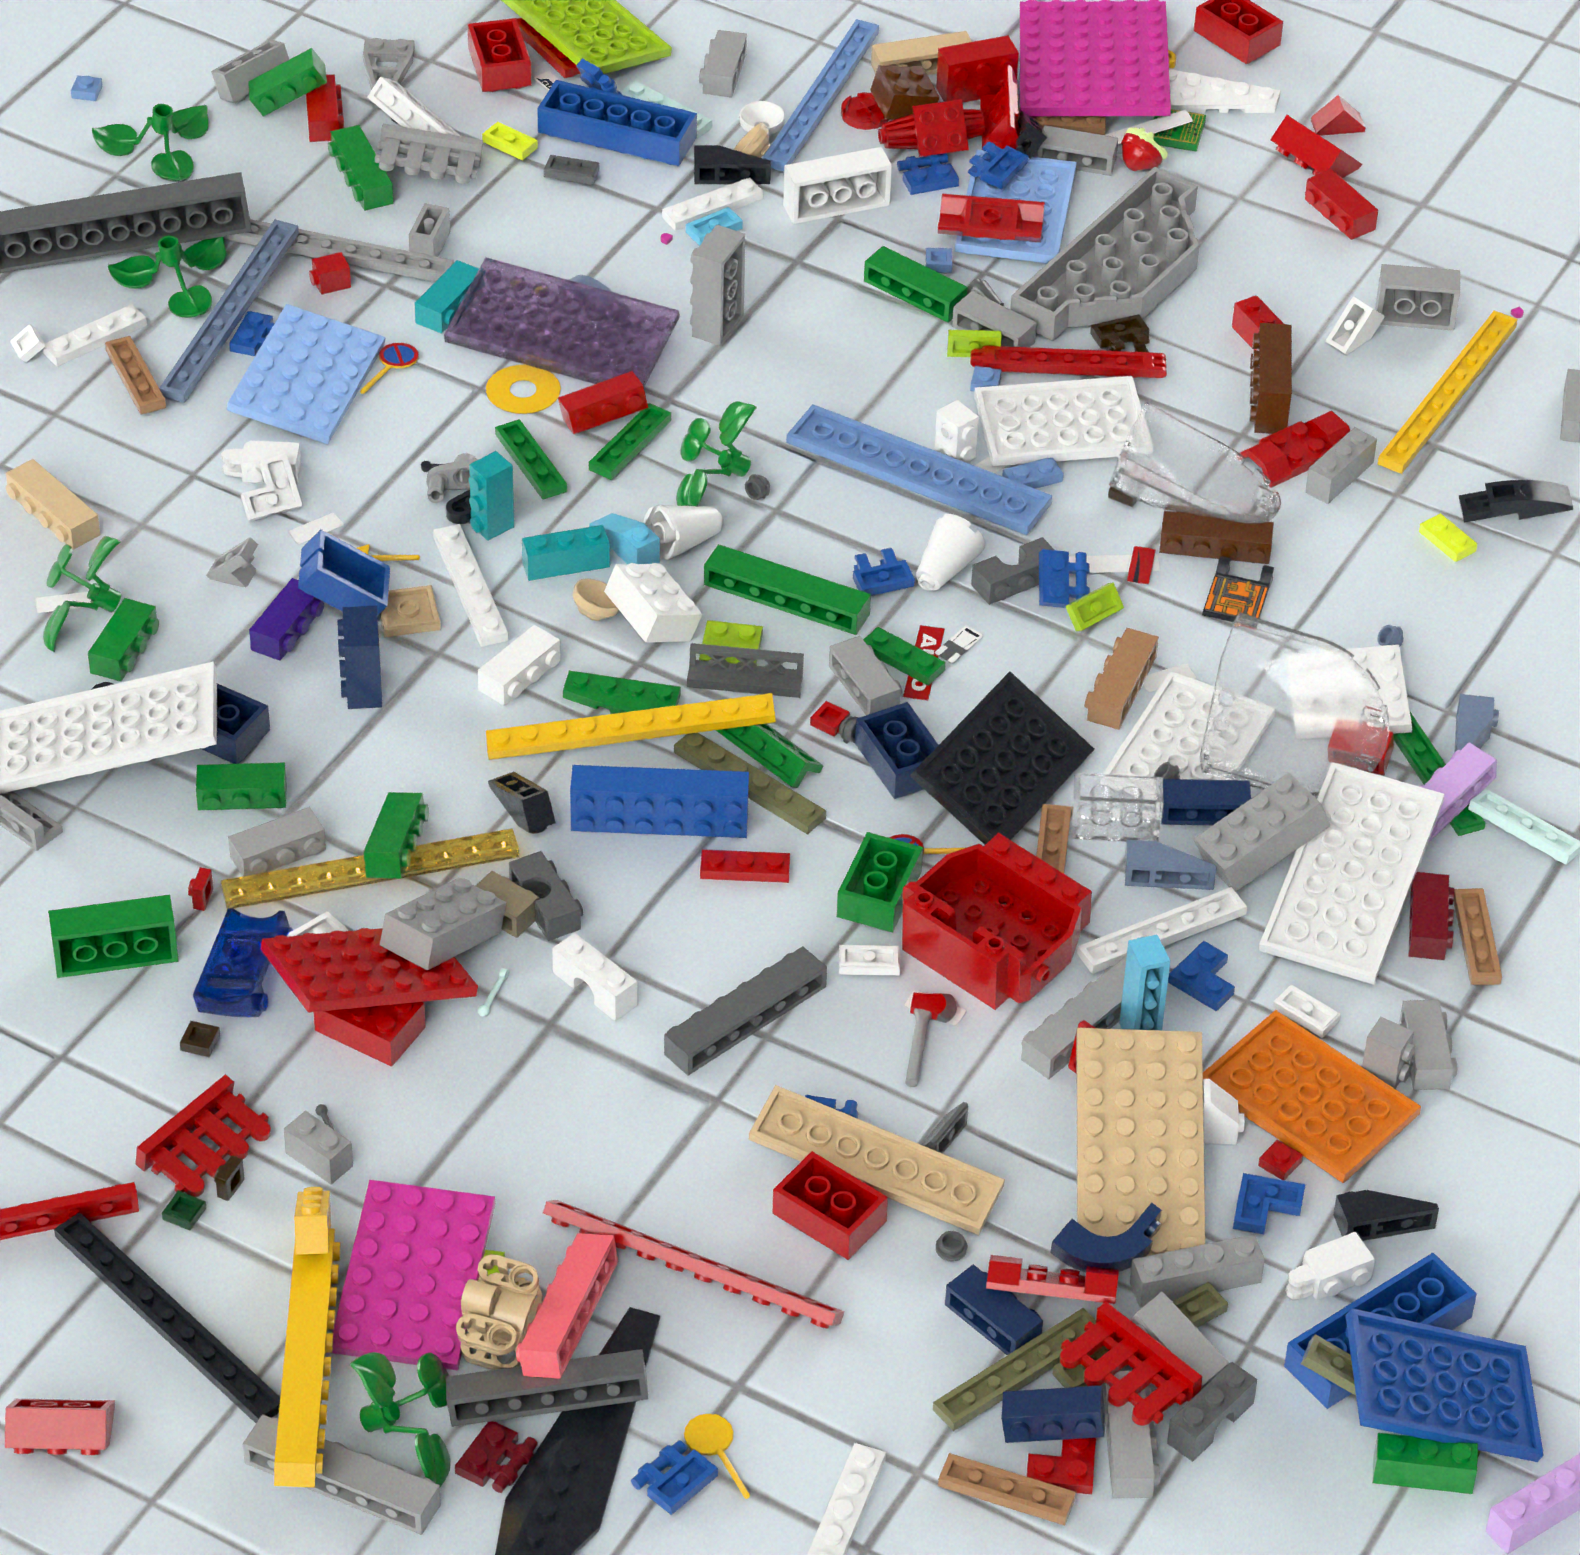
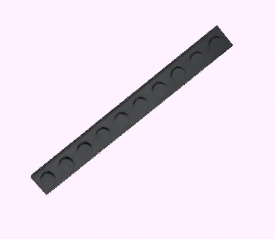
M80 1212L54 1229L55 1237L251 1420L257 1423L262 1414L272 1418L279 1413L280 1396Z

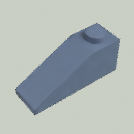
M1460 694L1456 713L1455 752L1462 750L1469 742L1481 749L1488 741L1492 726L1497 727L1499 710L1494 709V697Z
M1127 840L1125 886L1214 890L1216 865L1157 841Z

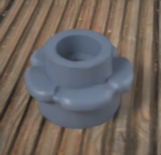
M1392 625L1384 626L1378 634L1377 640L1379 645H1399L1400 647L1404 639L1403 630L1401 627Z

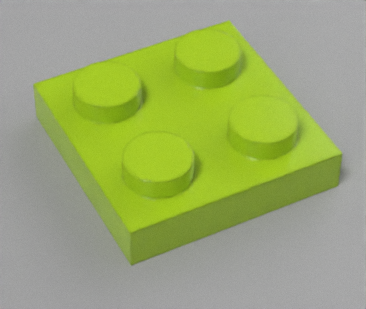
M707 620L702 644L760 650L763 626ZM705 654L699 655V660L709 661L712 659L711 657ZM727 657L725 659L729 663L737 664L740 662L736 657Z

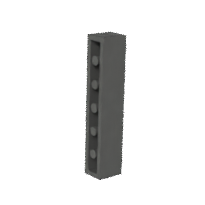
M803 946L793 953H788L779 962L771 967L764 968L757 976L747 982H742L735 990L717 998L714 1003L701 1011L695 1012L689 1019L678 1026L670 1028L664 1034V1055L689 1076L826 987L827 966Z
M643 1350L570 1359L561 1379L523 1376L521 1366L447 1376L446 1399L451 1427L647 1400L648 1387Z

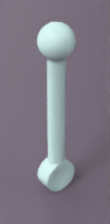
M501 968L499 977L485 1003L478 1007L480 1016H487L489 1014V1006L503 981L507 979L509 969Z

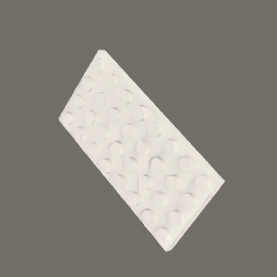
M214 662L1 710L0 794L216 745L217 669Z
M1331 762L1317 798L1324 809L1330 827L1297 849L1260 941L1259 951L1374 985L1442 807L1445 794Z

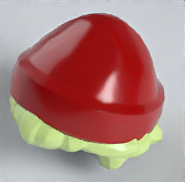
M1129 128L1121 142L1124 163L1132 171L1158 168L1168 156L1166 149L1154 141V133H1146L1144 128Z

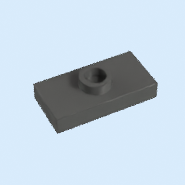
M550 155L544 168V177L593 185L599 172V162Z

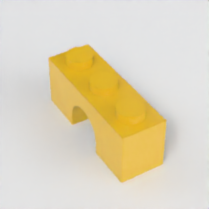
M321 1187L304 1188L303 1192H298L294 1215L296 1255L329 1253V1228H331L330 1191H323Z

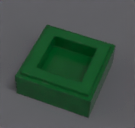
M177 1191L163 1210L162 1219L191 1230L206 1210V1201Z

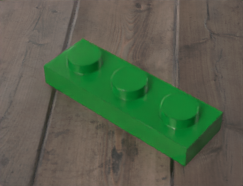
M880 627L874 629L863 639L867 645L872 647L877 659L928 686L945 671L946 662Z

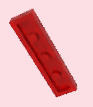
M517 19L523 39L561 76L568 78L580 74L575 63L524 19Z

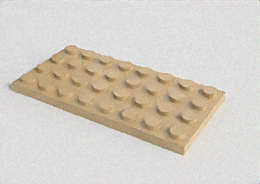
M1077 1028V1222L1096 1235L1116 1236L1127 1231L1147 1207L1153 1203L1162 1210L1159 1220L1162 1225L1151 1238L1153 1242L1150 1253L1147 1256L1204 1245L1202 1032Z

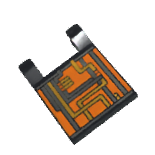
M1220 556L1202 615L1257 627L1273 581L1274 567L1264 565L1260 580H1250L1228 575L1231 558Z

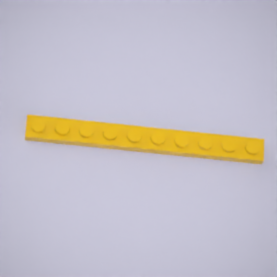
M1495 310L1490 314L1379 455L1378 465L1400 474L1405 471L1515 330L1518 319Z
M772 693L486 730L488 758L492 760L774 723L776 718Z

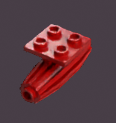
M962 99L912 106L913 114L883 123L882 129H878L879 143L884 144L886 149H918L919 157L969 150L968 139L984 135L985 121L981 110L963 109Z

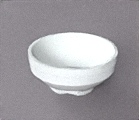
M751 102L740 110V125L745 131L749 132L753 127L762 122L769 129V137L782 129L785 113L779 105L773 102Z

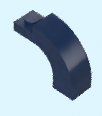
M1151 1203L1127 1231L1109 1237L1096 1235L1088 1231L1072 1218L1052 1241L1050 1253L1066 1265L1086 1272L1087 1266L1119 1270V1272L1132 1267V1259L1145 1257L1150 1253L1153 1242L1151 1238L1162 1225L1159 1222L1162 1210Z

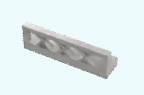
M13 791L0 794V826L34 850L38 851L63 832L62 826ZM43 826H46V827L49 828V830H48L47 832H45V833H44Z

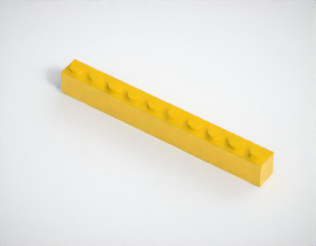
M329 1228V1253L296 1255V1247L294 1245L274 1461V1486L315 1488L316 1474L323 1473V1453H318V1449L325 1448V1429H320V1425H326L327 1405L322 1404V1400L328 1401L329 1381L324 1380V1377H330L331 1357H326V1353H332L333 1333H328V1330H334L335 1310H330V1307H336L337 1287L331 1286L332 1284H338L339 1264H333V1261H340L341 1242H335L334 1228Z

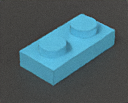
M727 207L686 224V233L700 246L705 235L710 233L716 225L738 231L743 229V220Z

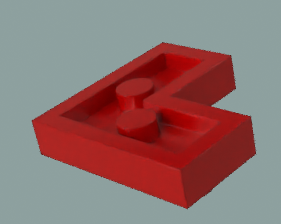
M1096 1438L1062 1440L1061 1456L1028 1453L1026 1477L1076 1493L1092 1494Z

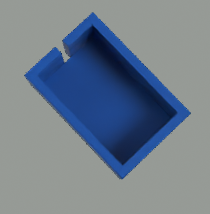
M321 529L302 547L300 560L302 568L299 570L298 581L299 589L342 612V607L377 606V613L379 615L388 606L389 565Z

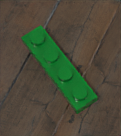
M648 403V408L641 410L589 461V471L612 480L671 422V412Z
M520 419L495 427L496 437L542 500L567 492L566 481Z

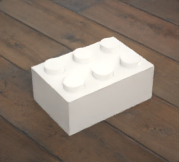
M658 563L616 564L604 590L645 642H689L703 615L694 605V602L680 588V585L669 575L666 568Z

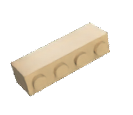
M967 31L875 44L872 45L871 66L875 74L878 65L918 66L924 68L927 75L937 74L938 48L972 41Z
M34 459L6 472V491L9 497L17 500L27 513H32L43 527L49 528L56 535L59 541L65 542L74 550L100 536L98 514Z

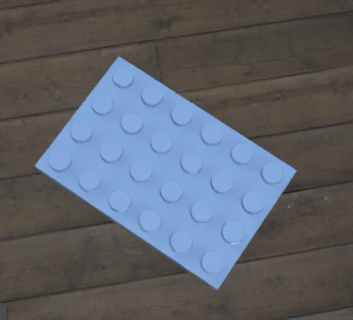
M976 150L975 155L982 157L987 151ZM1040 157L1028 158V163L1002 190L980 180V176H970L966 196L1045 202L1041 242L974 238L957 235L955 252L1047 264L1060 252L1077 162Z
M286 304L229 399L227 411L328 444L377 359L380 350L383 348L385 337Z

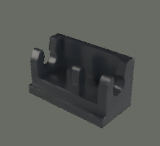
M1021 111L1017 122L1023 131L1018 136L1016 145H1022L1025 151L1024 154L1028 155V158L1031 159L1047 139V135L1041 124L1024 111Z

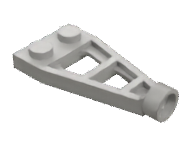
M365 39L363 62L371 90L377 83V78L380 77L393 78V81L401 84L413 63L414 40ZM376 62H398L396 67H377Z

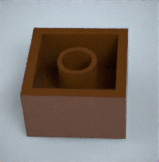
M878 65L870 88L885 119L888 120L913 114L912 106L938 103L940 98L924 68L918 66Z

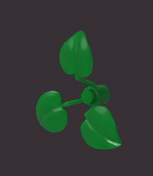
M157 104L153 107L152 117L147 118V123L138 137L137 132L131 126L125 124H111L100 128L92 127V135L97 145L106 153L115 156H125L133 152L134 145H138L152 125L156 133L164 134L166 152L153 157L151 161L153 172L167 180H186L193 173V160L183 150L170 152L169 131L171 130L174 134L178 132L181 137L186 139L202 137L208 130L207 105H201L173 112L171 106Z
M168 235L158 241L159 252L155 253V262L149 256L139 255L108 265V270L117 283L133 289L147 286L153 281L152 274L158 272L161 260L166 266L175 267L182 292H177L170 297L168 301L169 309L174 315L179 317H197L209 311L212 305V297L209 290L201 285L193 286L187 290L179 267L180 261L183 259L189 267L196 266L200 270H210L220 266L226 259L224 237L201 240L183 251L178 238Z
M736 401L726 408L719 423V430L722 432L719 438L721 443L729 449L722 452L704 443L711 431L708 421L697 418L691 422L688 433L683 438L680 455L682 459L687 462L695 460L703 447L719 456L718 464L721 465L722 469H696L694 475L687 474L677 491L676 501L678 506H698L707 487L708 478L706 474L730 476L733 473L740 477L747 474L751 466V459L742 454V451L738 450L732 443L757 408L756 406Z
M104 536L96 546L88 563L89 569L86 579L89 581L93 579L98 584H90L65 569L72 556V547L65 544L59 552L57 561L54 562L50 569L46 583L47 586L53 588L61 575L64 574L89 589L87 598L91 600V603L66 600L61 606L58 605L55 608L43 632L44 644L49 650L55 652V641L68 615L70 606L91 608L95 611L100 607L111 613L118 606L121 592L103 582L96 575V572L110 552L121 543L120 540Z
M372 1352L352 1361L350 1366L361 1378L368 1395L373 1401L370 1405L360 1409L359 1416L363 1428L367 1432L383 1428L385 1434L389 1432L417 1434L415 1436V1450L425 1478L432 1480L441 1487L450 1471V1456L441 1437L438 1434L429 1435L428 1430L425 1428L395 1426L394 1424L400 1418V1406L425 1396L427 1393L435 1408L447 1406L446 1377L450 1375L446 1368L443 1367L442 1361L433 1353L422 1355L417 1363V1373L421 1384L425 1388L396 1402L393 1401V1396L395 1395L393 1387L396 1383V1375L386 1356L381 1353Z

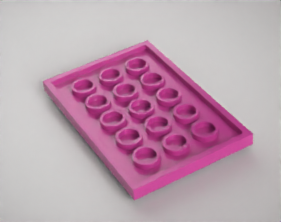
M369 1180L332 1332V1353L360 1357L367 1353L377 1352L386 1356L391 1362L417 1365L422 1355L433 1353L442 1361L443 1367L458 1371L462 1350L456 1331V1324L459 1318L463 1316L461 1299L467 1281L469 1279L478 1281L479 1279L478 1264L484 1257L495 1208V1196Z

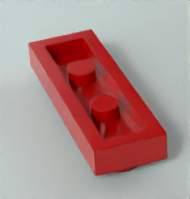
M701 850L700 879L789 883L790 853Z

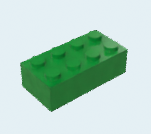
M170 895L48 911L57 978L179 962Z

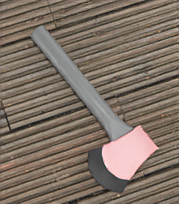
M913 992L910 1014L915 1015L916 1023L905 1081L907 1086L915 1087L918 1084L927 1026L930 1018L947 1023L956 1013V1001L951 994Z

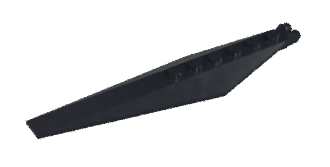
M629 1307L599 1355L642 1349L646 1369L659 1325L660 1315ZM637 1401L562 1411L534 1453L533 1458L505 1498L495 1555H575L599 1532Z

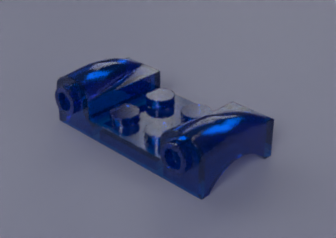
M234 908L227 909L192 995L198 1012L229 1017H259L262 1011L267 1010L268 995L264 993L262 982L270 961L261 951V943L264 938H274L278 935L287 936L288 933L293 931V928L289 926L285 911L279 910L270 917L256 918L242 914Z

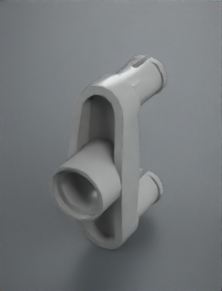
M463 453L458 455L454 462L439 465L429 470L426 480L428 499L433 503H438L444 498V490L470 488L468 481L470 473L461 470H469V464L479 459H476L471 454Z

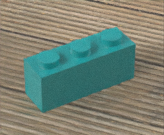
M456 260L414 303L415 323L442 334L449 326L455 323L456 319L464 311L469 309L477 297L484 293L486 286L484 270Z
M494 451L469 464L470 524L472 529L476 533H480L487 541L514 528L513 465L497 451Z
M590 526L522 538V563L528 581L609 568L610 543L604 526Z

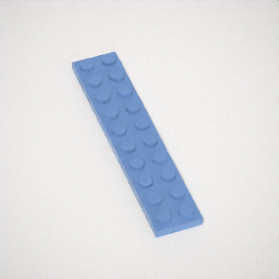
M814 404L799 419L786 437V443L1024 535H1028L1052 504V495Z

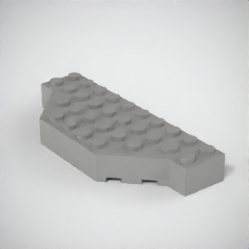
M1154 167L1011 296L1010 310L1037 322L1036 333L1052 341L1068 327L1091 326L1138 314L1143 319L1197 269L1199 242L1195 238L1190 215L1195 211L1198 186Z

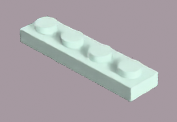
M637 81L632 82L620 91L623 96L697 113L696 140L712 128V120Z
M1484 789L1470 801L1468 810L1497 825L1505 832L1522 839L1530 846L1552 856L1557 861L1568 864L1580 854L1579 840L1488 789Z

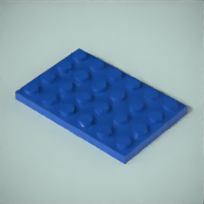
M1352 1308L1346 1314L1360 1426L1442 1443H1477L1478 1450L1533 1462H1538L1544 1456L1526 1346Z

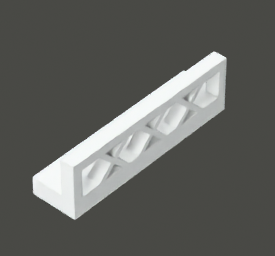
M380 77L368 95V98L402 127L460 136L396 81Z

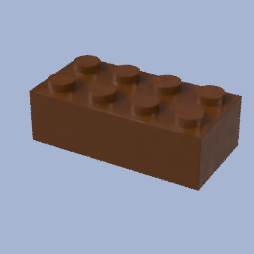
M1260 323L1259 333L1253 334L1252 349L1256 350H1253L1250 358V369L1253 370L1250 374V387H1253L1250 390V404H1254V406H1250L1249 421L1254 422V433L1273 434L1288 426L1292 396V325Z

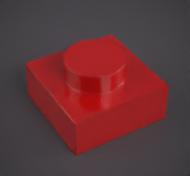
M825 701L810 717V726L835 737L839 732L841 722L850 716V712Z
M200 867L196 878L190 880L188 895L192 896L193 909L205 911L213 892L212 869Z
M1276 1140L1259 1157L1258 1166L1277 1178L1286 1180L1302 1163L1303 1155L1281 1141Z

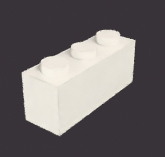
M533 625L478 669V690L505 706L513 698H517L529 685L537 682L550 668L555 667L559 663L561 658L560 640Z

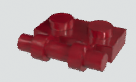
M495 1421L487 1422L455 1464V1474L481 1487H484L488 1480L492 1478L495 1480L492 1483V1488L496 1492L502 1493L507 1486L513 1485L518 1478L517 1472L520 1468L531 1461L534 1456L533 1451L538 1446V1442L532 1437H527L522 1444L517 1445L518 1432ZM506 1457L510 1458L507 1465H500Z

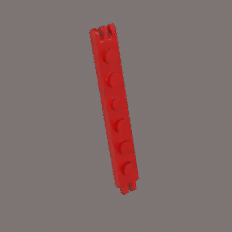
M983 346L981 349L971 350L970 364L973 367H989L999 369L1001 372L1107 377L1132 376L1133 378H1164L1167 375L1166 355L1153 352Z

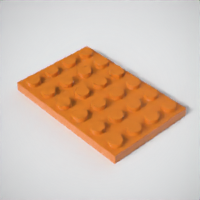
M1277 1010L1273 1011L1203 1072V1079H1210L1238 1100L1239 1113H1244L1246 1118L1287 1146L1301 1153L1305 1158L1342 1183H1345L1419 1116L1421 1111L1419 1104Z

